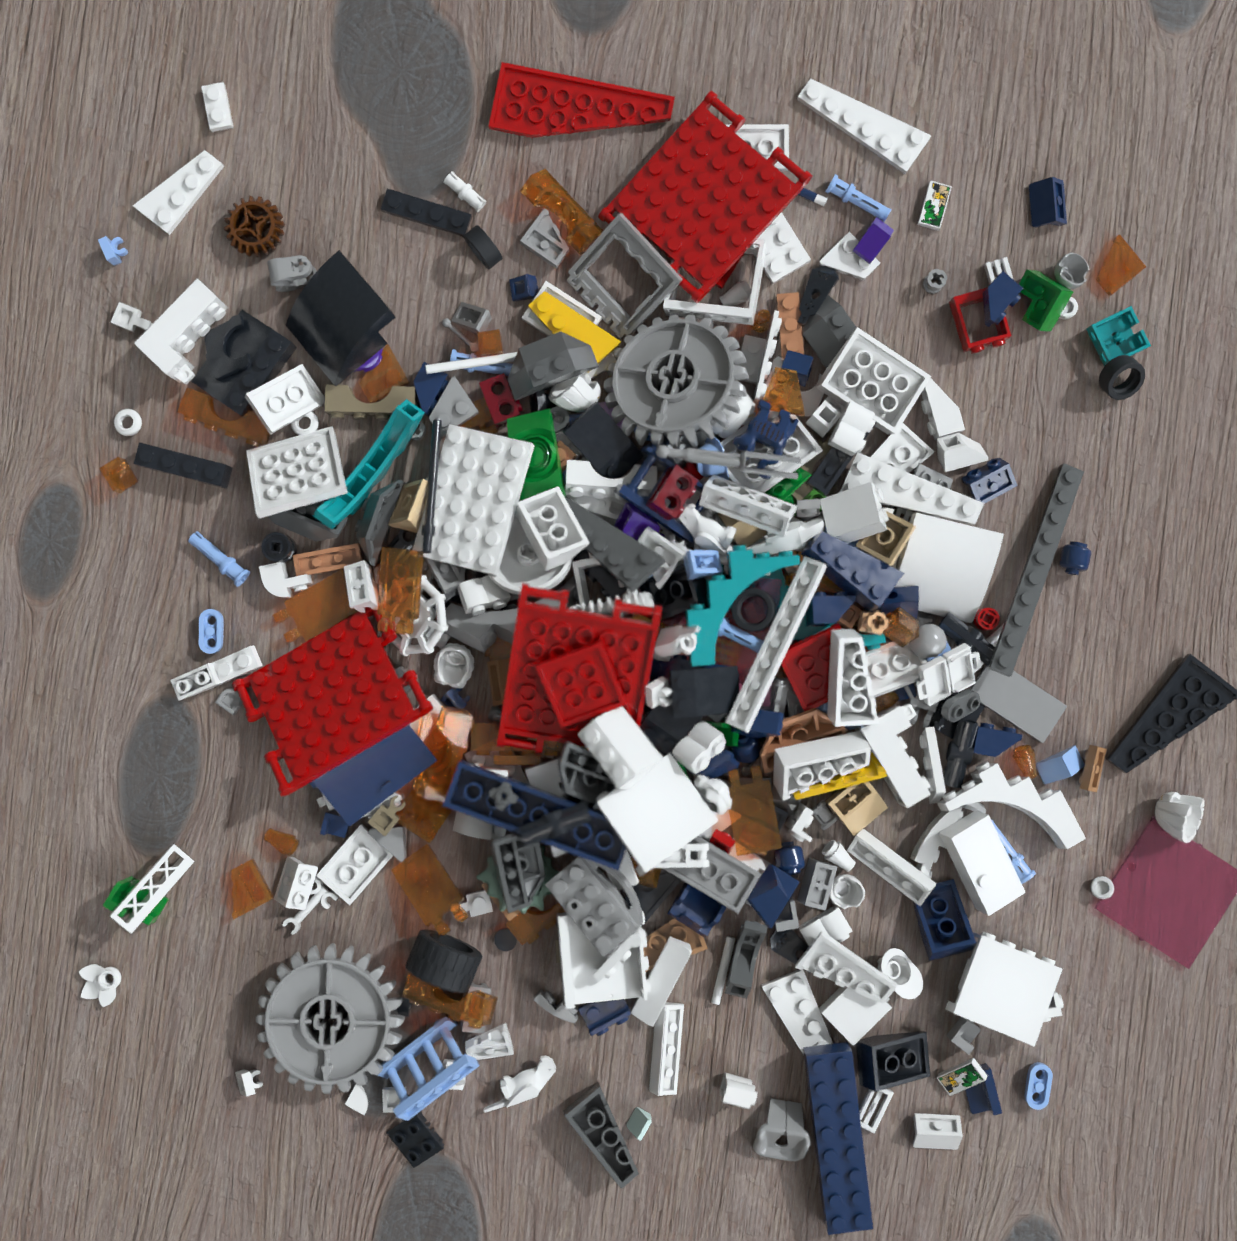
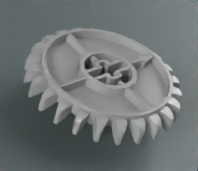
M675 313L671 314L667 321H662L660 317L654 318L653 325L649 327L641 324L637 327V335L634 337L627 335L623 339L626 346L623 349L617 348L613 352L617 361L607 365L606 371L612 377L604 381V389L606 393H609L605 398L608 409L614 408L611 413L612 419L616 424L623 420L621 427L627 436L637 426L635 437L639 445L642 446L649 433H651L654 446L659 447L662 445L664 436H668L672 448L679 449L680 435L685 434L688 442L695 448L697 447L696 430L701 429L712 440L714 439L713 429L710 424L712 420H715L725 428L729 426L722 410L726 408L735 413L740 412L738 403L731 394L742 397L747 396L745 387L735 380H748L749 375L747 370L739 365L747 363L745 355L741 351L736 350L740 347L739 343L734 337H727L729 334L725 327L721 325L713 329L714 323L712 319L706 317L699 323L695 314L689 313L685 319H679L678 314Z
M331 943L325 951L324 958H321L318 947L314 945L308 951L307 962L304 961L299 952H296L291 958L293 970L291 971L287 965L281 963L276 970L281 981L279 982L271 977L267 979L265 986L272 995L263 994L258 999V1004L267 1009L266 1012L259 1013L255 1017L256 1023L265 1026V1030L257 1035L258 1041L269 1043V1047L263 1053L266 1059L276 1057L278 1062L274 1070L277 1073H281L284 1070L290 1072L288 1077L289 1083L295 1084L299 1079L304 1080L306 1091L311 1092L316 1084H321L322 1092L330 1094L333 1085L337 1084L342 1092H348L351 1088L350 1080L352 1079L360 1086L365 1085L368 1082L366 1070L373 1075H379L383 1070L377 1058L383 1061H389L393 1058L395 1053L385 1045L397 1044L402 1038L401 1034L390 1031V1028L400 1026L405 1020V1016L391 1015V1011L398 1008L403 1002L402 997L387 998V994L394 988L396 981L390 980L382 984L379 983L378 980L386 967L380 965L369 972L367 970L371 959V954L369 953L365 954L357 963L352 962L354 946H349L341 958H337L336 944ZM320 1001V1010H314L315 1003ZM331 1009V1016H326ZM331 1018H337L331 1026ZM350 1024L349 1030L342 1033V1025Z

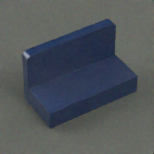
M1050 177L1030 183L1029 196L1032 227L1037 228L1047 224L1056 226L1066 225L1064 180Z
M986 1063L980 1064L987 1078L986 1081L965 1089L970 1112L977 1114L990 1111L993 1115L1002 1114L992 1070Z

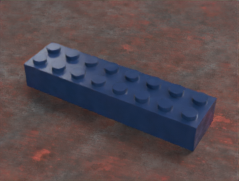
M461 760L457 766L443 806L520 834V826L541 819V816L552 811L563 810L579 803ZM503 782H508L511 784L513 794L517 795V801L506 805L503 810H499L496 807L494 798L490 797V791L493 788H499ZM590 807L587 808L592 821L569 829V832L558 837L539 841L619 871L627 849L604 814Z
M848 1042L803 1047L823 1217L827 1233L832 1235L873 1229L852 1050Z

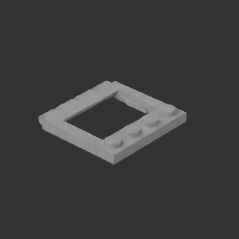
M620 213L568 271L571 276L567 279V282L577 292L582 288L584 289L580 296L591 308H594L597 304L599 305L595 312L602 316V320L606 324L613 320L614 323L610 328L622 339L625 335H632L637 330V327L650 316L683 279L633 224ZM614 239L622 244L630 256L634 257L642 269L659 286L652 295L650 294L635 310L636 312L631 317L587 270Z

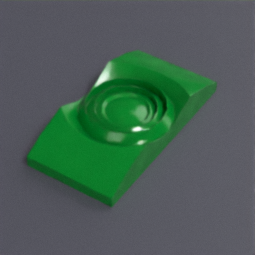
M551 409L508 418V438L530 442L535 445L520 494V500H525L558 486L563 496L566 497Z

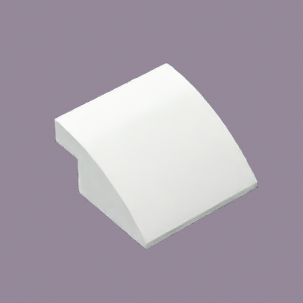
M913 513L910 523L915 525L916 528L898 556L896 569L903 572L904 575L895 587L919 586L918 611L945 617L950 612L959 620L972 623L990 583L1004 534L929 515Z

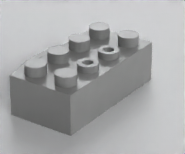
M579 856L545 884L602 957L627 939L643 924L642 910L638 897L632 885L620 870L617 871ZM598 867L608 871L621 884L629 897L632 908L623 899L616 886Z

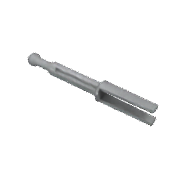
M660 445L656 449V454L660 458L675 457L686 462L739 468L741 472L792 479H798V474L745 467L746 457L801 463L800 457L749 451L735 454L694 448L671 449L665 445Z

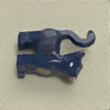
M761 400L757 405L758 414L749 422L746 432L734 438L733 444L740 453L744 451L754 452L757 441L773 450L774 455H782L784 447L793 435L799 420L791 419L790 412L781 409L777 424L768 421L771 404ZM761 459L757 463L756 468L765 469L767 465H773L779 461ZM758 474L761 478L770 479L772 477L768 475Z

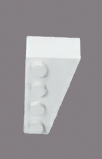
M854 629L831 630L827 717L835 726L880 724L876 714V703L872 694V683L868 674L863 639Z
M856 731L777 748L774 752L773 784L784 801L789 799L790 794L800 791V793L808 791L809 786L818 782L825 784L830 782V779L835 775L840 774L844 776L868 766L870 763L871 747L862 733Z

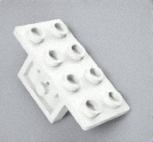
M776 310L770 321L767 338L762 339L745 335L741 352L745 355L747 363L739 365L747 370L749 379L740 381L756 384L753 396L755 405H757L758 401L763 400L767 384L763 382L764 379L767 380L772 366V362L768 360L772 358L777 344V340H773V337H777L781 326L782 318H778L779 311Z

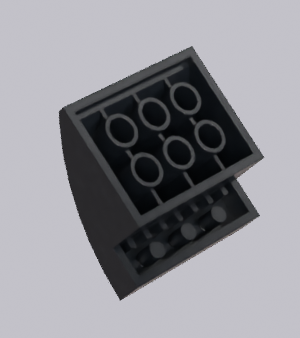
M338 250L316 271L305 285L291 309L286 327L331 382L337 386L388 344L379 331L396 317L342 252Z

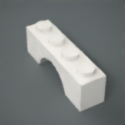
M567 460L565 473L566 495L573 497L593 496L597 499L608 497L624 500L614 493V490L618 484L626 485L630 483L641 465H634L631 472L622 478L609 479L599 475L592 468L590 461ZM651 466L637 488L639 490L637 494L643 498L650 494L657 483V466Z

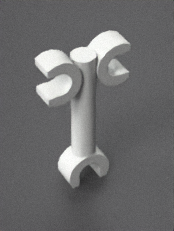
M317 876L314 880L317 883V888L311 889L310 894L314 895L307 902L306 909L300 910L294 917H289L283 922L284 927L289 922L294 923L295 929L291 932L292 935L300 930L302 920L320 901L324 908L329 909L331 905L327 902V897H332L335 901L339 898L335 892L329 891L323 886V882Z

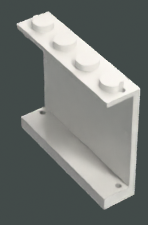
M671 753L665 757L661 755L663 759L630 789H618L615 785L616 790L610 794L605 791L596 798L597 803L592 807L594 810L599 807L639 864L635 870L640 876L718 822Z
M642 911L643 924H645L644 911ZM567 912L556 913L563 999L566 1009L575 1008V1004L638 997L648 1000L647 993H651L650 980L646 979L645 970H649L648 957L644 956L643 950L644 947H647L646 938L639 947H632L629 950L632 954L623 964L619 961L614 966L617 970L609 979L604 977L598 982L593 977L594 973L622 943L602 957Z
M983 931L982 935L973 933L974 937L979 938L956 1002L948 1001L945 1009L1035 1047L1062 968L1054 966L1055 961L1044 956L1041 960L1035 958L1036 953L1025 948L1022 951L1016 950V945L1006 940L999 943L995 941L996 936Z

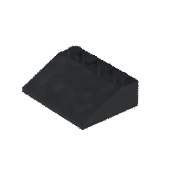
M241 309L238 315L243 317L244 327L236 329L229 336L226 343V353L232 359L240 358L248 353L251 360L250 367L246 370H239L224 379L217 380L211 376L209 363L206 360L191 382L247 420L253 409L246 400L245 395L275 379L297 347L290 340Z

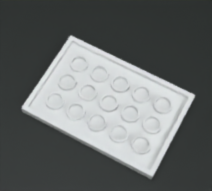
M449 424L438 464L434 526H436L435 536L432 538L431 554L422 553L423 535H421L422 525L425 522L426 506L412 554L497 576L535 445L530 442Z

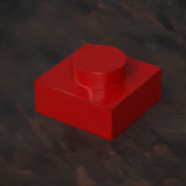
M718 829L714 831L709 841L730 854L735 844V840L728 833L721 832Z

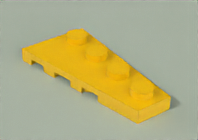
M546 291L528 305L529 309L552 334L561 331L591 345L598 364L621 344L620 340Z
M870 752V763L868 766L844 776L840 774L835 775L830 779V782L825 784L818 782L809 786L808 791L803 793L797 791L792 793V796L795 800L884 778L887 777L886 770L874 754Z

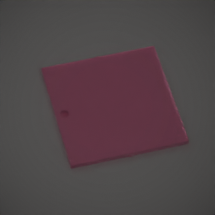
M1152 816L1112 879L1114 884L1113 895L1108 899H1100L1095 909L1137 935L1140 941H1146L1184 967L1190 969L1237 894V869L1203 848V845L1200 843L1197 844L1192 840L1189 843H1183L1163 830L1155 816Z

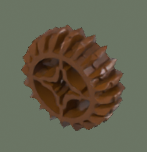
M249 196L248 202L241 198V205L233 203L235 210H228V214L231 217L224 218V221L229 224L224 227V230L228 233L226 235L227 240L232 241L231 246L233 248L238 247L237 251L239 253L246 252V255L249 257L252 256L253 252L256 257H260L261 251L268 255V248L276 250L274 243L280 244L282 241L278 236L285 234L280 229L285 227V223L281 221L283 215L281 212H278V207L276 205L271 206L270 200L263 201V198L259 196L256 201L253 196ZM260 211L268 215L256 217L252 212ZM245 216L244 223L239 225L242 218ZM252 220L256 223V231H257V233L253 230V225H254V224H253ZM270 228L268 234L264 237V232ZM252 236L256 238L257 242H247L241 238Z

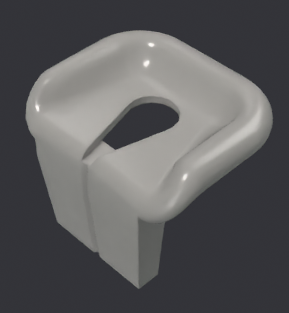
M771 1098L767 1122L759 1128L753 1143V1149L758 1155L785 1161L802 1160L807 1155L811 1144L810 1135L804 1130L802 1103ZM782 1135L787 1136L788 1143L786 1145L775 1143Z

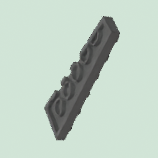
M565 497L589 541V545L584 549L632 593L665 563L661 555L568 497Z

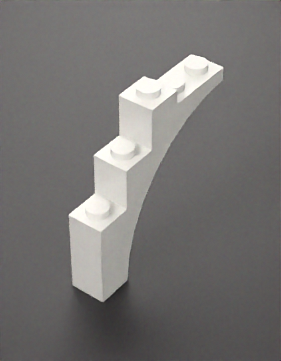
M984 762L976 767L977 771L971 773L973 780L961 785L962 789L958 792L951 791L945 794L943 800L937 803L941 811H952L963 805L980 801H992L1009 805L1034 819L1049 834L1059 849H1069L1086 839L1061 790H1051L1049 788L1038 794L1030 777H1020V775L1006 780L998 763L989 764Z

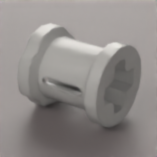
M939 269L930 271L923 281L925 291L930 294L938 293L946 284V273ZM931 280H938L939 283H932Z
M821 801L811 809L813 811L812 815L821 824L822 830H826L838 820L837 815L834 816L826 807L825 801Z

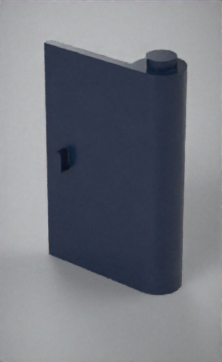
M407 725L310 782V785L313 788L317 787L345 822L351 826L435 763L437 759L412 727Z

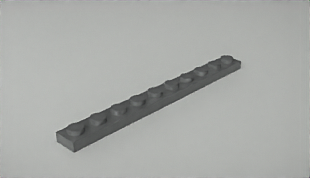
M1065 463L1060 466L988 667L990 670L1008 677L1012 676L1084 471Z

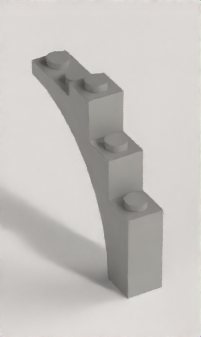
M575 576L557 590L559 592H562V590L569 591L566 608L574 606L579 600ZM543 598L535 603L559 607L560 601ZM451 603L445 610L448 630L444 631V633L483 653L495 643L497 637L513 644L518 608L503 611H485L479 615H472V613L466 614L463 607Z

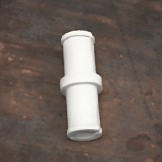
M453 171L445 178L444 183L458 194L460 200L464 199L477 212L484 207L487 201L479 196L469 183L466 184L456 176Z

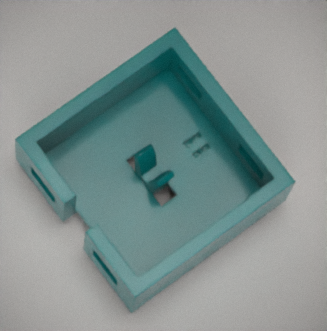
M1132 306L1094 323L1086 329L1104 366L1117 356H1133L1151 346L1144 330L1134 334L1131 327L1139 323Z

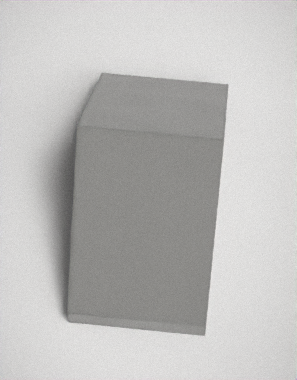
M461 302L451 321L482 338L492 317L487 309Z
M395 825L387 836H383L374 827L368 831L370 836L400 862L406 859L405 825Z

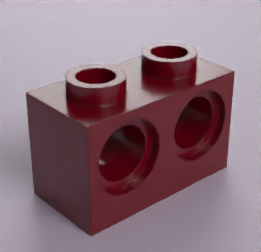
M504 373L479 382L496 428L507 424L508 418L520 416L519 412L523 411L519 400H514L511 387ZM500 384L504 386V391L501 394H494L492 392L495 385ZM504 405L512 407V412L509 415H502L500 413Z
M678 465L669 467L646 503V506L667 521L679 518L685 509L684 503L694 495L696 491L695 485L698 480ZM677 480L681 481L682 490L678 489L676 485ZM666 498L671 502L670 509L665 505Z

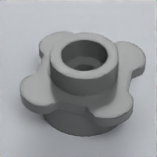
M503 782L499 788H493L490 791V797L494 798L496 807L499 810H503L506 805L517 801V795L513 794L511 784L508 782Z

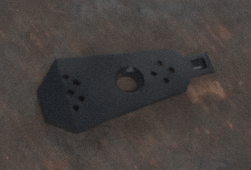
M826 266L812 269L799 307L801 312L797 321L799 324L805 325L809 316L816 314L833 286L838 282L839 277L835 269ZM815 293L820 294L817 299H813L812 295Z
M792 929L779 932L775 930L770 936L771 950L794 964L800 959L796 957V951L802 950L805 953L809 947Z

